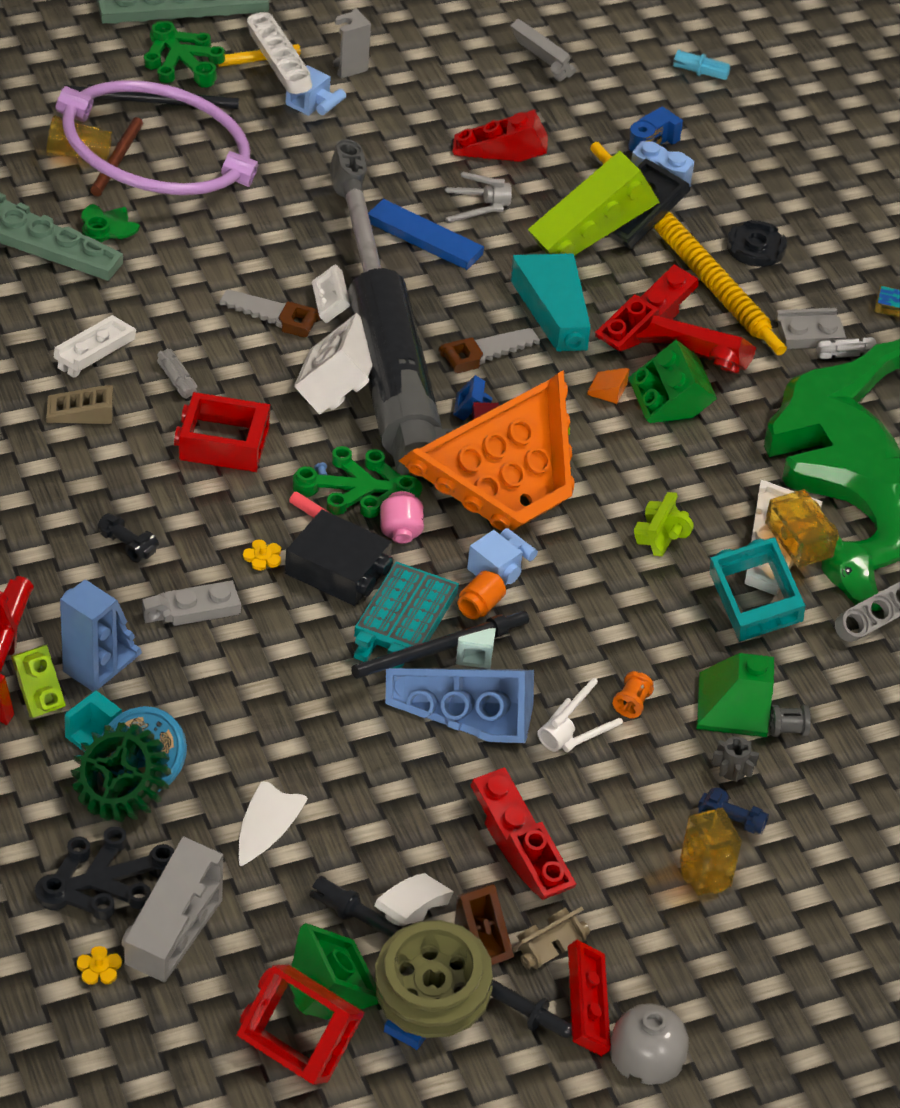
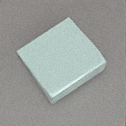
M489 628L460 636L458 639L456 664L490 669L496 628Z

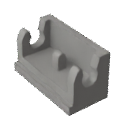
M357 8L335 19L336 25L348 23V25L340 27V57L333 61V67L340 66L337 70V75L341 79L368 71L371 23Z

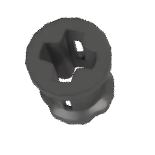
M771 705L769 728L773 737H778L780 733H800L801 736L809 735L811 716L808 705H801L800 708H779L778 705Z

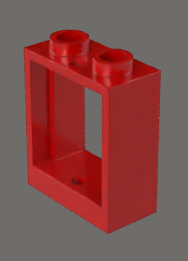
M193 392L190 404H184L181 416L183 426H177L175 431L174 446H179V460L257 472L270 429V404ZM197 420L250 428L246 441L193 433Z
M289 964L273 965L260 978L258 983L260 991L254 1002L244 1009L240 1017L242 1025L236 1035L312 1085L327 1083L365 1012ZM289 983L334 1011L310 1059L264 1030Z

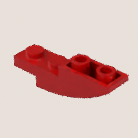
M674 264L641 297L634 294L595 332V337L618 351H623L640 344L641 341L636 339V334L642 332L650 325L653 315L671 320L679 314V305L698 287V278Z
M503 767L474 778L470 786L487 816L484 824L503 855L523 882L542 900L575 888L576 882L543 822H535L506 768Z

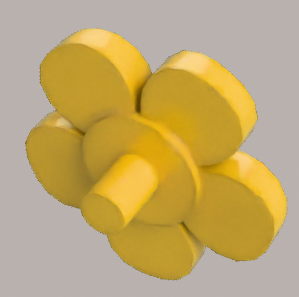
M255 540L252 542V548H247L243 551V558L247 562H252V568L255 570H265L266 564L270 568H276L281 564V557L279 556L281 554V547L277 543H271L267 546L264 540Z
M103 946L93 947L91 949V957L89 955H81L77 959V968L83 971L82 980L89 985L96 984L99 977L104 984L113 983L117 979L115 970L122 966L121 957L118 954L108 955L107 949Z

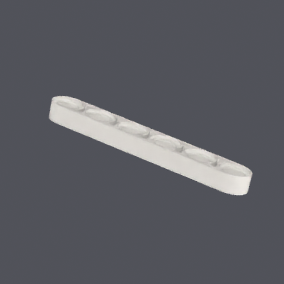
M267 12L255 13L249 16L247 22L250 35L287 92L300 94L309 91L312 88L310 72L273 16Z

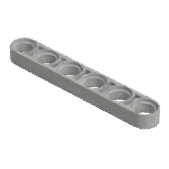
M900 582L841 613L835 621V629L839 637L848 642L857 641L899 618L900 603L897 600L896 592L900 590ZM872 603H876L883 608V619H878L872 614ZM847 617H852L858 622V633H853L847 628Z

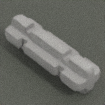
M863 337L861 341H859V338L833 340V343H831V340H823L817 342L816 353L819 359H831L832 355H834V358L859 357L860 353L864 355L877 343L873 337Z
M169 348L164 351L160 350L157 354L159 357L157 362L177 388L183 398H189L193 395V392H197V384L190 377V374L173 350Z

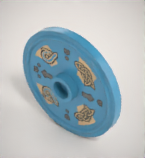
M147 706L129 709L114 718L108 724L114 730H116L119 722L125 723L128 728L132 724H138L142 731L145 729L150 730L155 735L154 739H159L164 744L162 751L166 752L170 758L164 765L171 769L172 774L163 777L162 780L170 785L180 773L187 753L185 734L179 723L167 712ZM139 748L137 768L145 773V757ZM115 751L109 754L106 758L112 756L115 753ZM125 767L124 771L122 769L119 772L111 771L117 777L118 774L123 775L124 772L131 774ZM136 787L131 788L127 794L131 793Z

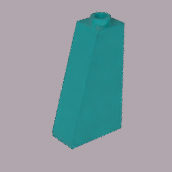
M574 254L513 255L511 283L555 350L587 351L591 326Z

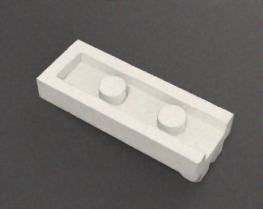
M113 315L109 316L54 348V358L58 360V369L63 372L67 371L68 375L76 378L82 369L133 341L136 329Z

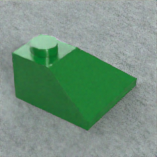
M738 653L701 671L698 681L697 729L767 737L774 686V657Z
M304 923L299 930L291 966L358 1009L378 1004L376 983L355 941ZM289 983L295 996L293 999L294 1003L303 1014L325 1020L332 1018L334 1011Z

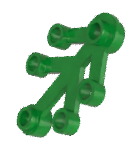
M169 21L155 23L150 31V40L153 44L149 52L144 55L145 67L151 70L157 69L158 80L161 83H171L175 80V67L180 59L193 72L194 81L198 86L207 88L214 85V81L217 79L216 66L214 64H221L225 61L224 48L220 46L211 47V36L208 33L178 32L174 28V24ZM180 42L194 43V45L181 44ZM167 46L170 51L162 65L161 52ZM194 56L208 57L209 62H199Z
M344 446L336 447L333 450L332 464L337 468H342L351 477L319 475L315 469L308 466L299 468L293 475V491H297L305 497L315 495L319 487L350 490L345 494L331 493L327 497V511L333 515L343 514L348 507L360 501V513L364 517L374 518L379 515L382 502L392 493L406 491L412 493L417 498L422 493L421 482L413 476L399 475L385 463V454L378 449L366 452L365 467L368 470L376 471L385 480L373 478L352 460V451ZM374 492L384 493L379 497L370 495Z

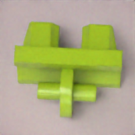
M667 492L662 502L649 501L645 508L647 522H637L634 528L636 543L638 545H650L653 556L663 557L672 539L687 538L694 529L689 513L686 511L680 512L676 507V500L678 498L676 492Z
M43 644L11 656L18 684L31 718L66 706L47 645Z

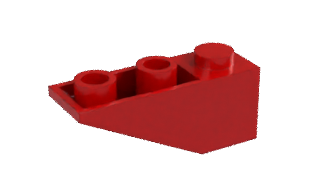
M534 109L528 112H519L512 117L499 121H490L486 125L473 129H464L454 134L453 154L455 156L521 162L547 154L548 135Z

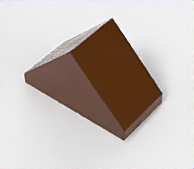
M489 884L458 895L454 924L463 926L482 941L491 957L492 965L514 958L495 884Z

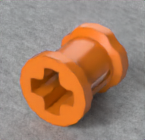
M629 672L624 678L622 691L618 692L613 698L612 704L614 709L627 718L639 717L644 709V700L654 691V683L651 678L644 673Z

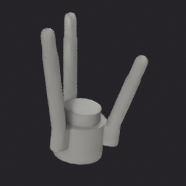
M462 172V178L490 185H485L484 189L445 188L446 193L484 195L485 203H490L491 205L446 217L445 221L447 223L491 212H503L504 206H510L511 184L505 182V179H493Z

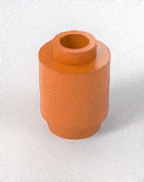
M481 571L459 594L457 605L461 613L473 620L486 616L506 594L503 579L494 572Z

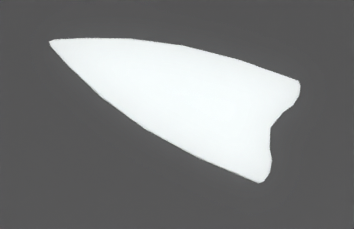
M263 781L260 783L250 801L239 837L240 867L266 851L286 832L308 800L306 796L282 793L269 782Z

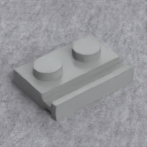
M837 308L776 311L775 321L778 322V331L787 349L816 348L819 341L831 340V343H833V340L847 338L840 317H837Z

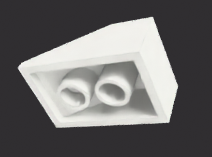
M357 313L309 350L294 387L319 414L328 408L331 410L336 409L345 400V395L352 389L355 392L359 391L370 380L368 375L372 368V361L362 320Z

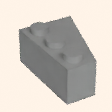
M184 836L182 837L136 921L128 927L123 936L122 947H124L125 965L164 983L167 981L222 902V853Z

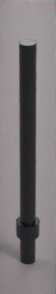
M88 84L87 87L64 85V87L66 86L81 92L97 84ZM118 92L93 98L94 102H99V99L191 106L169 97L141 92ZM197 95L219 108L238 109L239 107L238 97Z
M520 611L508 616L496 615L488 618L486 623L355 664L351 667L352 675L354 678L359 679L457 647L460 636L485 629L496 628L495 638L505 635L509 632V629L528 624V613Z

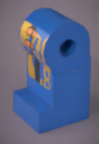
M663 106L631 125L630 141L628 142L629 150L633 153L641 141H651L658 145L666 141L672 145L679 142L683 120Z

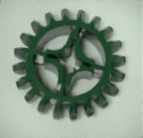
M119 722L116 730L110 725H104L103 736H100L97 732H91L94 741L90 745L85 742L81 743V747L85 751L84 755L73 756L74 761L80 765V767L71 770L72 776L78 779L72 784L73 790L80 793L78 801L84 806L88 805L87 810L91 814L98 815L100 813V818L105 821H110L114 817V820L118 823H124L126 815L132 820H138L139 809H142L145 813H151V807L148 803L151 800L157 803L162 802L157 792L159 789H169L168 783L162 780V778L172 774L171 769L164 765L170 760L169 755L162 751L164 744L159 739H154L155 735L150 730L145 729L142 731L138 724H132L128 728L125 723ZM139 748L145 757V773L137 768ZM115 751V753L112 756L106 758L109 754ZM125 767L131 774L124 772L123 775L118 774L117 777L111 771L119 772L121 769L124 771ZM98 772H101L105 777L103 797L97 785ZM136 787L131 793L127 794L131 788Z

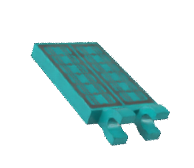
M396 561L355 626L354 637H356L355 644L358 645V648L354 652V658L363 662L368 661L376 645L388 648L387 654L429 641L458 594L459 583ZM404 664L393 668H403Z

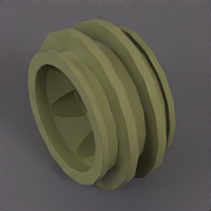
M443 920L418 921L398 930L382 946L375 964L377 1001L384 1014L403 1031L424 1038L450 1037L470 1028L485 1013L492 994L493 975L491 957L482 941L463 926ZM453 963L460 968V970L452 969L450 967V964ZM408 967L414 970L409 976L402 975V972ZM463 987L459 992L454 993L455 988Z

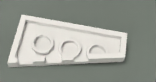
M761 480L751 542L756 539L767 540L775 537L790 570L821 511L823 501ZM769 563L747 569L746 585L777 595L780 588Z

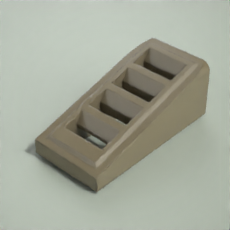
M113 385L49 395L46 422L112 424ZM57 406H63V410L57 411Z

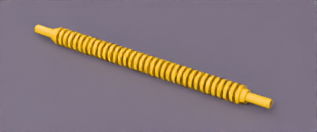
M594 142L590 146L591 152L602 164L613 157L599 142ZM669 211L653 227L654 230L658 232L664 241L679 255L685 264L752 337L763 339L777 355L784 354L787 347L772 331L770 319L695 237L691 235L673 213Z

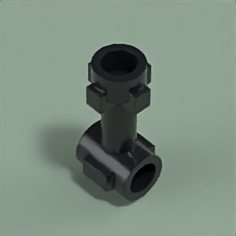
M111 513L105 514L100 519L98 530L101 531V535L112 540L117 538L127 545L125 552L133 562L138 563L142 559H148L156 553L159 542L153 533L145 531L140 536H137L124 527V519L119 516L116 517Z

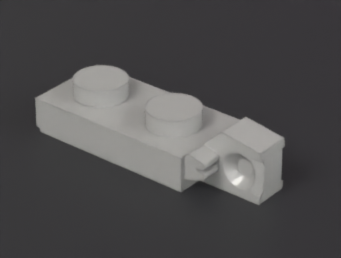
M233 580L163 592L142 599V614L145 623L164 620L165 622H172L173 626L239 615L241 613V602Z

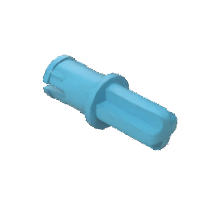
M680 49L675 54L673 67L696 72L697 76L704 74L726 80L730 73V65L728 63L706 58V54L699 56Z

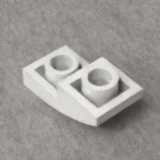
M423 873L393 886L376 900L374 907L386 914L385 918L391 923L406 926V924L423 921L428 909L448 905L454 891Z

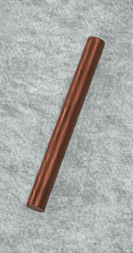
M135 117L132 119L107 160L111 165L119 166L143 126V121L140 118ZM100 172L90 189L91 193L94 196H100L111 178Z

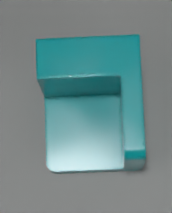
M95 690L65 713V738L84 751L81 743L85 742L90 745L94 741L91 732H97L101 736L104 732V725H108L114 718L120 715L122 709Z

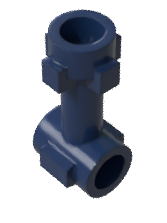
M716 787L711 788L708 793H704L701 797L698 812L703 820L713 823L721 815L745 824L744 830L753 834L755 832L763 833L769 814L763 812L762 809L753 806L751 811L728 803V794L723 789Z

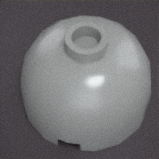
M640 1004L624 1012L616 1022L610 1042L611 1051L609 1052L612 1063L622 1075L629 1078L631 1074L636 1078H641V1083L647 1085L662 1084L677 1077L681 1072L687 1058L689 1037L684 1023L675 1012L658 1004Z

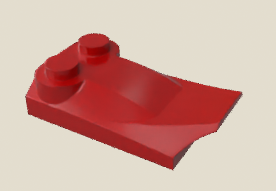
M653 315L650 325L645 330L636 334V339L642 343L671 344L673 341L678 340L696 355L714 361L713 365L733 374H739L740 369L746 370L752 362L756 347L743 337Z

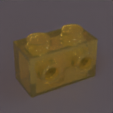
M805 489L770 499L765 524L798 568L834 556L836 543L839 538L838 530L833 523H830L821 511L819 504L810 497Z
M723 807L691 815L688 818L679 863L684 880L688 884L691 883L697 896L708 893H720L732 886L742 840Z

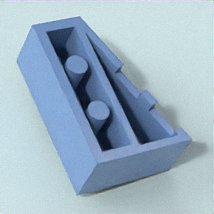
M86 579L76 587L67 590L62 598H60L63 672L94 692L142 654V651L133 642L135 636L125 625L127 619L118 601Z

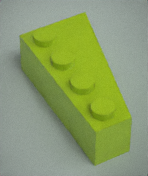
M618 151L534 223L528 231L546 254H574L575 256L660 202L641 170L621 151Z

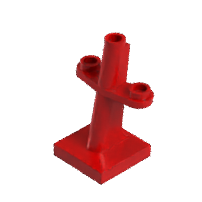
M16 576L14 580L10 579L4 592L0 591V673L7 655L15 653L17 647V628L29 596L34 589L31 581L22 576ZM0 674V722L8 725L15 713L6 677Z

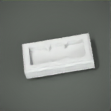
M336 264L312 281L319 317L325 323H328L351 306L343 272Z

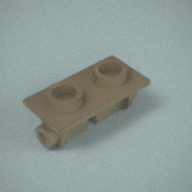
M581 906L569 913L567 908H564L547 919L549 922L548 926L539 930L537 925H534L517 935L520 942L512 950L513 953L519 949L523 954L520 957L521 962L526 969H538L543 964L557 957L559 954L552 944L554 941L562 953L568 951V945L575 940L586 941V936L590 934V929L584 921L579 922L576 917L584 910Z

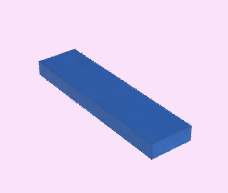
M385 199L368 212L371 225L465 270H468L484 253V246Z

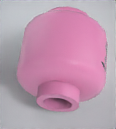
M398 491L392 493L382 502L380 507V527L382 533L399 544L409 543L412 539L421 535L424 530V507L422 502L410 492Z

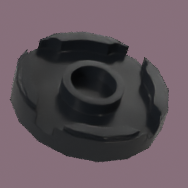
M749 220L745 221L741 226L737 227L736 224L731 228L727 237V250L733 258L749 266L766 267L782 260L786 253L787 238L784 234L782 236L778 233L779 229L772 224L764 221Z

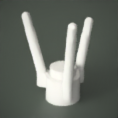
M592 678L572 701L569 698L565 699L548 722L538 730L539 740L550 751L557 752L563 748L568 753L576 745L623 723L621 718H617L573 738L575 726L568 716L598 683L596 678Z

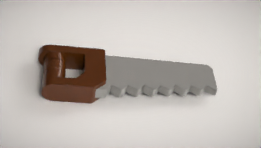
M226 290L220 300V305H227V308H235L236 311H243L244 314H251L252 317H259L260 320H267L268 323H276V326L282 332L300 337H307L315 322L321 319L318 309L289 301L284 304L233 290ZM296 317L303 318L301 323L294 320Z
M526 328L477 340L471 337L446 343L439 347L438 352L447 359L455 373H462L479 369L481 364L485 363V360L492 361L493 357L500 358L501 354L508 355L509 352H516L517 349L523 350L525 346L532 347L533 343L540 344V339L532 328ZM464 352L467 358L461 359L458 354Z

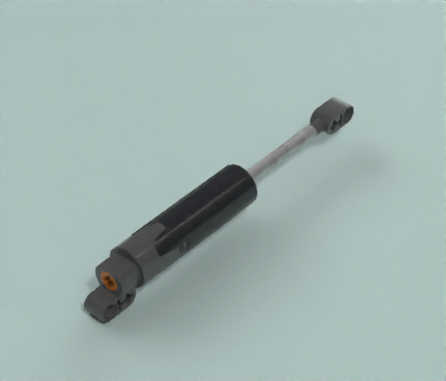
M342 139L336 143L329 170L335 192L346 198L363 273L351 283L348 297L352 316L357 313L361 317L372 361V368L368 375L370 379L368 386L382 445L393 456L396 471L402 475L420 477L412 474L407 469V466L399 462V460L410 451L431 443L453 431V429H442L404 278L394 270L381 268L362 190V184L367 171L363 150L357 142Z

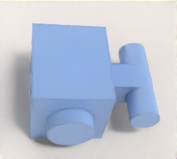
M307 65L312 88L300 94H291L286 90V105L308 116L316 110L320 115H325L346 98V93L342 89L331 93V76Z
M505 528L501 534L492 530L470 545L467 569L475 576L485 570L494 572L503 579L504 585L512 584L520 576L522 556L528 561H532L537 556L538 551L509 528Z

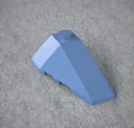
M386 669L385 704L422 718L439 722L452 729L477 736L479 739L488 742L526 743L534 705V670Z

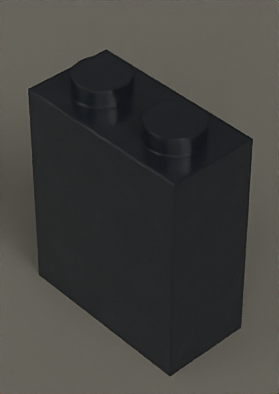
M321 509L286 549L285 574L356 606L364 596L367 597L371 594L380 576H385L390 571L393 564V557H391L392 541Z

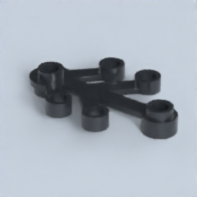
M117 826L109 827L103 834L104 845L87 872L72 877L80 862H84L90 857V842L88 839L80 836L74 837L67 844L68 855L56 874L46 875L36 883V899L48 910H60L68 904L92 913L99 920H106L113 916V897L128 902L132 908L142 909L151 894L150 887L144 883H135L128 886L117 881L149 872L156 878H160L175 850L167 844H160L155 846L148 856L109 867L116 854L126 846L125 830ZM115 837L120 839V840H118V841H111V840H109V839L115 838ZM75 848H83L84 850H82V851H75L74 849H75ZM91 888L101 892V894L90 897L80 891ZM143 894L144 897L136 898L134 895ZM104 904L109 907L105 909H100L97 906Z

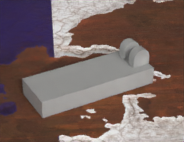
M519 18L511 25L517 42L551 65L550 68L556 81H562L566 77L570 78L577 71L574 66L568 63L571 59L569 53Z

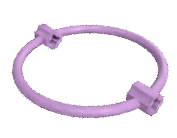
M120 80L93 85L81 92L65 86L57 100L55 109L63 114V131L74 151L90 166L121 183L162 194L198 195L223 189L234 182L250 187L256 175L259 164L258 161L250 159L249 143L240 126L222 109L188 91L155 82ZM141 92L165 96L194 106L216 119L234 138L239 154L230 151L222 166V176L212 180L196 183H171L152 180L119 169L97 156L80 139L74 120L77 119L85 122L92 109L93 98L105 94Z

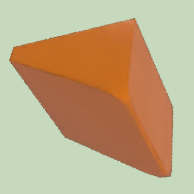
M621 368L598 372L587 395L617 404L627 386L629 369Z

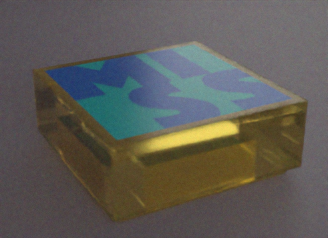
M880 285L874 312L900 317V289Z

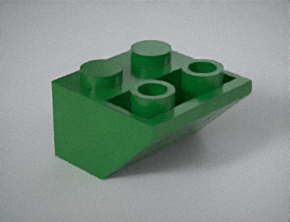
M678 340L673 341L628 377L644 417L649 423L694 418L717 400L699 357Z

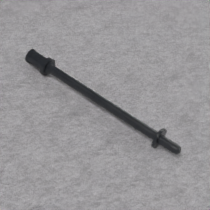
M320 876L312 886L317 891L311 890L310 897L335 910L336 915L343 920L355 917L390 938L403 928L391 923L381 914L361 904L358 892L352 889L347 891L327 880L324 876ZM453 963L450 964V967L452 969L460 970V968ZM493 979L491 996L527 1016V1028L534 1031L539 1025H542L563 1038H570L572 1036V1025L548 1011L550 1000L542 998L536 1004Z

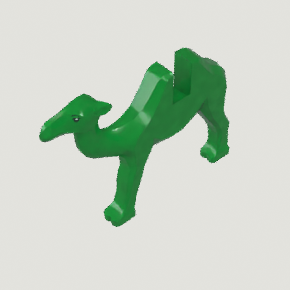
M900 339L876 344L863 356L852 362L809 370L793 377L786 385L781 408L768 422L764 439V448L769 457L822 445L824 448L788 456L783 471V482L789 488L796 491L847 501L863 511L875 524V534L861 541H843L832 530L828 529L824 532L825 550L821 568L830 581L840 588L854 605L879 593L875 582L874 570L900 561V449L887 427L858 403L885 375L900 368ZM872 603L871 605V611H880L883 609L880 605L876 603Z

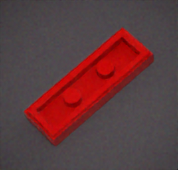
M575 940L568 945L572 1038L574 1043L603 1056L611 1051L605 954L579 940Z

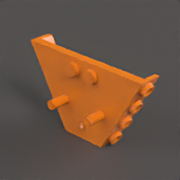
M564 370L544 383L431 443L410 451L399 462L407 466V469L412 474L423 477L434 484L439 492L451 495L460 501L468 511L478 513L489 520L490 524L500 531H503L505 528L513 531L570 498L574 490V478L571 475L570 467L572 447L568 439L570 416L566 410L568 386L564 382ZM521 496H525L528 498V506H523L521 504Z

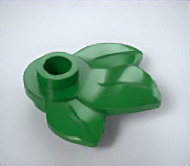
M90 204L81 214L84 222L82 234L99 242H104L110 238H128L136 234L140 229L139 224L128 222L126 207L103 212L97 205Z

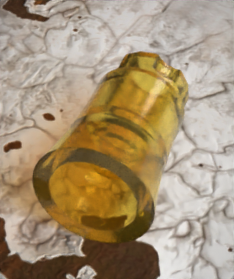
M53 115L48 135L47 156L81 158L71 147L65 136L62 124L63 118ZM74 122L77 134L83 143L97 156L107 160L111 148L112 132L101 130L99 127Z

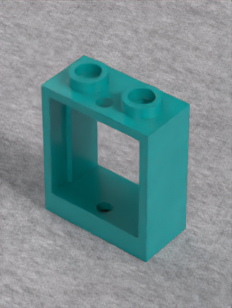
M775 537L767 540L756 539L745 547L735 550L725 549L711 557L710 575L739 642L804 620L805 603ZM769 563L784 599L741 613L725 576Z

